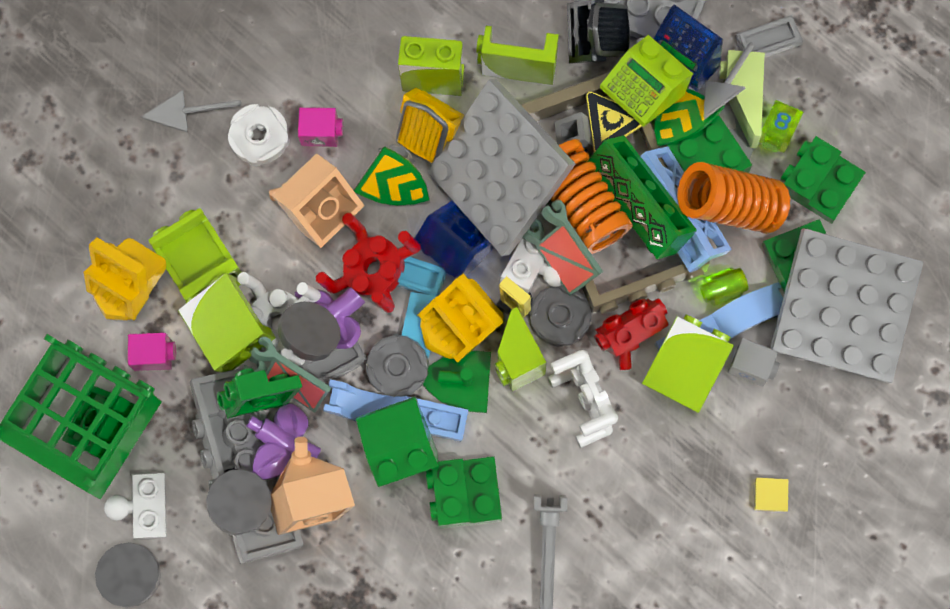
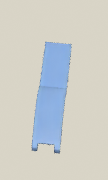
M777 282L752 291L726 304L711 315L699 320L703 322L700 328L709 333H712L713 329H717L730 336L731 340L738 334L761 322L775 317L778 318L783 301L779 291L781 289L780 283ZM666 337L655 342L658 351Z
M330 379L328 386L332 388L329 405L324 404L323 411L356 421L358 416L412 397H394L372 393L350 386L348 383ZM417 399L431 436L459 442L463 440L468 415L467 409Z

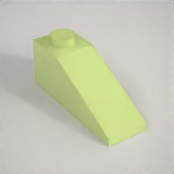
M728 50L726 60L720 61L719 79H724L725 82L744 51ZM750 52L731 82L732 85L745 86L746 88L731 99L729 104L751 148H757L761 138L765 57L763 52Z

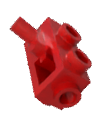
M648 298L637 300L624 313L606 318L602 326L595 329L597 332L594 335L595 341L603 352L608 351L616 357L619 356L620 370L632 369L631 351L640 347L639 343L669 326L665 317L668 314L667 309L659 298L653 301Z

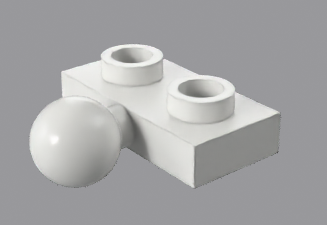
M522 237L500 278V283L507 276L528 294L537 276L541 274L548 285L552 287L562 285L557 271L545 263V259L534 244Z
M165 473L132 475L133 501H128L121 495H114L105 503V514L108 518L119 521L127 517L128 514L133 513L134 540L167 538Z

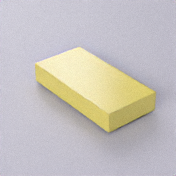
M506 276L499 284L500 300L510 309L517 307L524 318L531 311V296Z

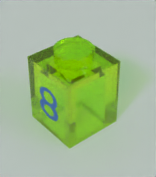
M775 100L761 130L759 142L769 151L785 153L804 112Z

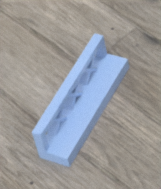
M668 146L644 152L641 158L679 206L677 199L678 190L675 185L679 186L684 171ZM662 157L668 169L661 164L658 158ZM687 217L697 231L677 253L689 272L698 270L709 260L725 255L732 250L716 223ZM707 236L714 241L717 248L714 249L712 247L709 240L707 239Z

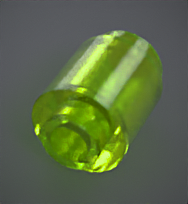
M730 267L703 277V284L700 285L704 301L706 303L710 301L713 306L741 297L743 292L749 290L746 276L740 267L736 269Z

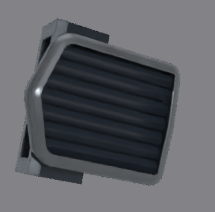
M575 0L572 3H567L569 64L606 61V57L624 56L629 50L630 23L626 5L604 3V0Z

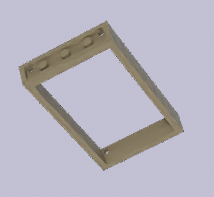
M609 73L527 102L521 106L537 122L587 103L586 95L588 92H594L603 97L608 96L600 89V85ZM651 123L639 128L649 151L661 148L657 145ZM662 157L658 158L661 164L668 169ZM549 200L548 206H550L551 210L554 213H556L555 209L552 207L553 202ZM708 261L701 268L693 272H689L685 264H681L599 295L593 280L583 286L582 290L588 300L592 314L600 311L603 315L615 311L619 308L618 304L629 301L632 304L637 300L646 299L648 297L647 293L658 290L659 293L667 292L675 288V283L685 279L688 282H693L698 278H702L705 276L704 272L708 270L710 262Z

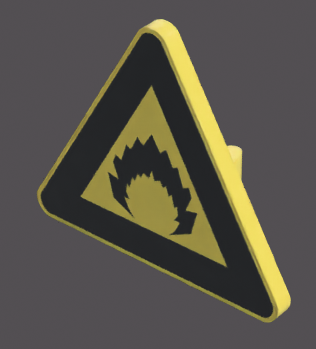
M594 92L587 93L586 100L594 153L604 140L620 136L627 137L642 127L639 122L615 101Z

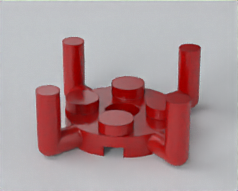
M346 213L343 215L342 221L354 232L358 243L351 249H348L343 255L342 277L333 280L325 272H319L316 275V282L331 294H336L351 287L357 294L371 298L384 312L391 313L395 305L390 293L399 284L398 279L401 272L404 273V259L418 253L421 246L407 231H401L398 235V240L404 245L400 248H397L383 236L369 237L365 226L353 214ZM380 261L379 270L374 274H368L369 265L372 262Z

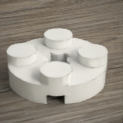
M259 104L248 105L239 110L230 122L229 144L238 158L252 166L273 162L283 154L290 143L289 129L285 118L273 107L269 106L268 108L259 106ZM258 128L259 131L266 130L267 133L264 134V139L260 141L258 139L252 140L254 129Z

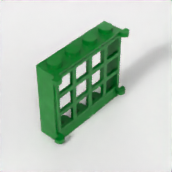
M46 334L44 340L51 345L0 423V440L101 500L162 401L154 396L155 388L140 379L135 384L129 381L131 375L117 366L110 370L105 367L107 362L99 356L90 353L87 357L81 354L84 349L67 339L66 343L63 344L49 334ZM70 358V361L68 362V364L62 371L61 375L57 379L55 376L63 366L66 359ZM77 363L93 371L81 392L65 383ZM100 376L116 384L104 405L88 396ZM53 383L54 386L46 396L43 403L40 404L39 401L47 391L50 384ZM61 388L77 397L65 417L48 409ZM122 389L139 397L127 418L110 409ZM83 402L100 410L87 431L71 422ZM34 409H37L36 414L28 424L27 428L23 430L22 428L29 419L30 415L32 414ZM44 414L60 423L48 443L32 435ZM106 415L123 423L110 444L94 435ZM67 427L83 436L71 457L54 448ZM90 441L106 450L94 471L77 462Z

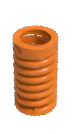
M573 139L559 146L576 165L550 200L551 202L561 200L564 203L568 221L590 253L594 254L622 238L631 230L633 224L626 213L620 211V203L617 201L613 202L614 194L611 191L607 192L608 184L600 182L602 175L600 172H594L596 165L593 162H587L589 154L584 151L585 149L580 140ZM610 235L609 238H607V239H605L604 241L598 243V242H599L600 240H602L604 237Z
M697 162L688 167L683 173L678 186V204L682 213L687 217L767 234L778 230L784 224L790 209L789 191L780 180L709 163Z

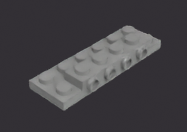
M243 368L194 378L189 382L197 409L196 420L192 421V429L196 439L202 438L204 450L200 451L201 461L205 469L210 468L213 480H209V489L220 475L230 470H246L253 473L255 454L259 447L265 444L255 437V431L246 427L251 416L263 421L266 418L264 410L227 419L225 410H221L218 404L217 392L223 391L224 383L231 381L235 377V373ZM280 476L264 480L270 492ZM271 509L267 519L258 529L243 535H232L240 564L299 549L304 546L299 530L278 535Z

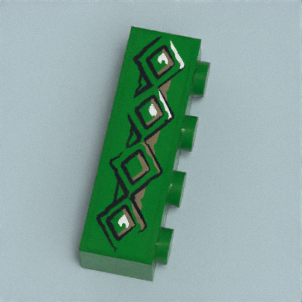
M625 136L604 140L587 162H593L596 165L594 172L601 173L602 180L600 182L608 184L607 192H613V202L617 201L620 203V211L626 213L633 224L632 229L637 232L646 244L649 252L657 260L677 254L696 233L697 229L687 216L682 213L680 207Z

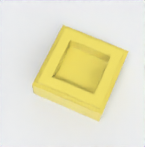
M756 478L754 511L787 512L788 479Z

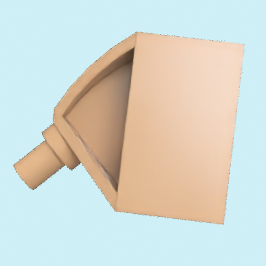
M317 153L286 183H283L282 187L270 189L269 191L270 199L277 201L301 233L320 248L345 225L342 221L344 214L351 213L355 216L364 207L362 201L339 170Z
M306 437L295 438V451L292 452V457L271 491L272 505L270 509L278 535L338 520L355 506L344 468L312 457L311 452L308 451V440Z

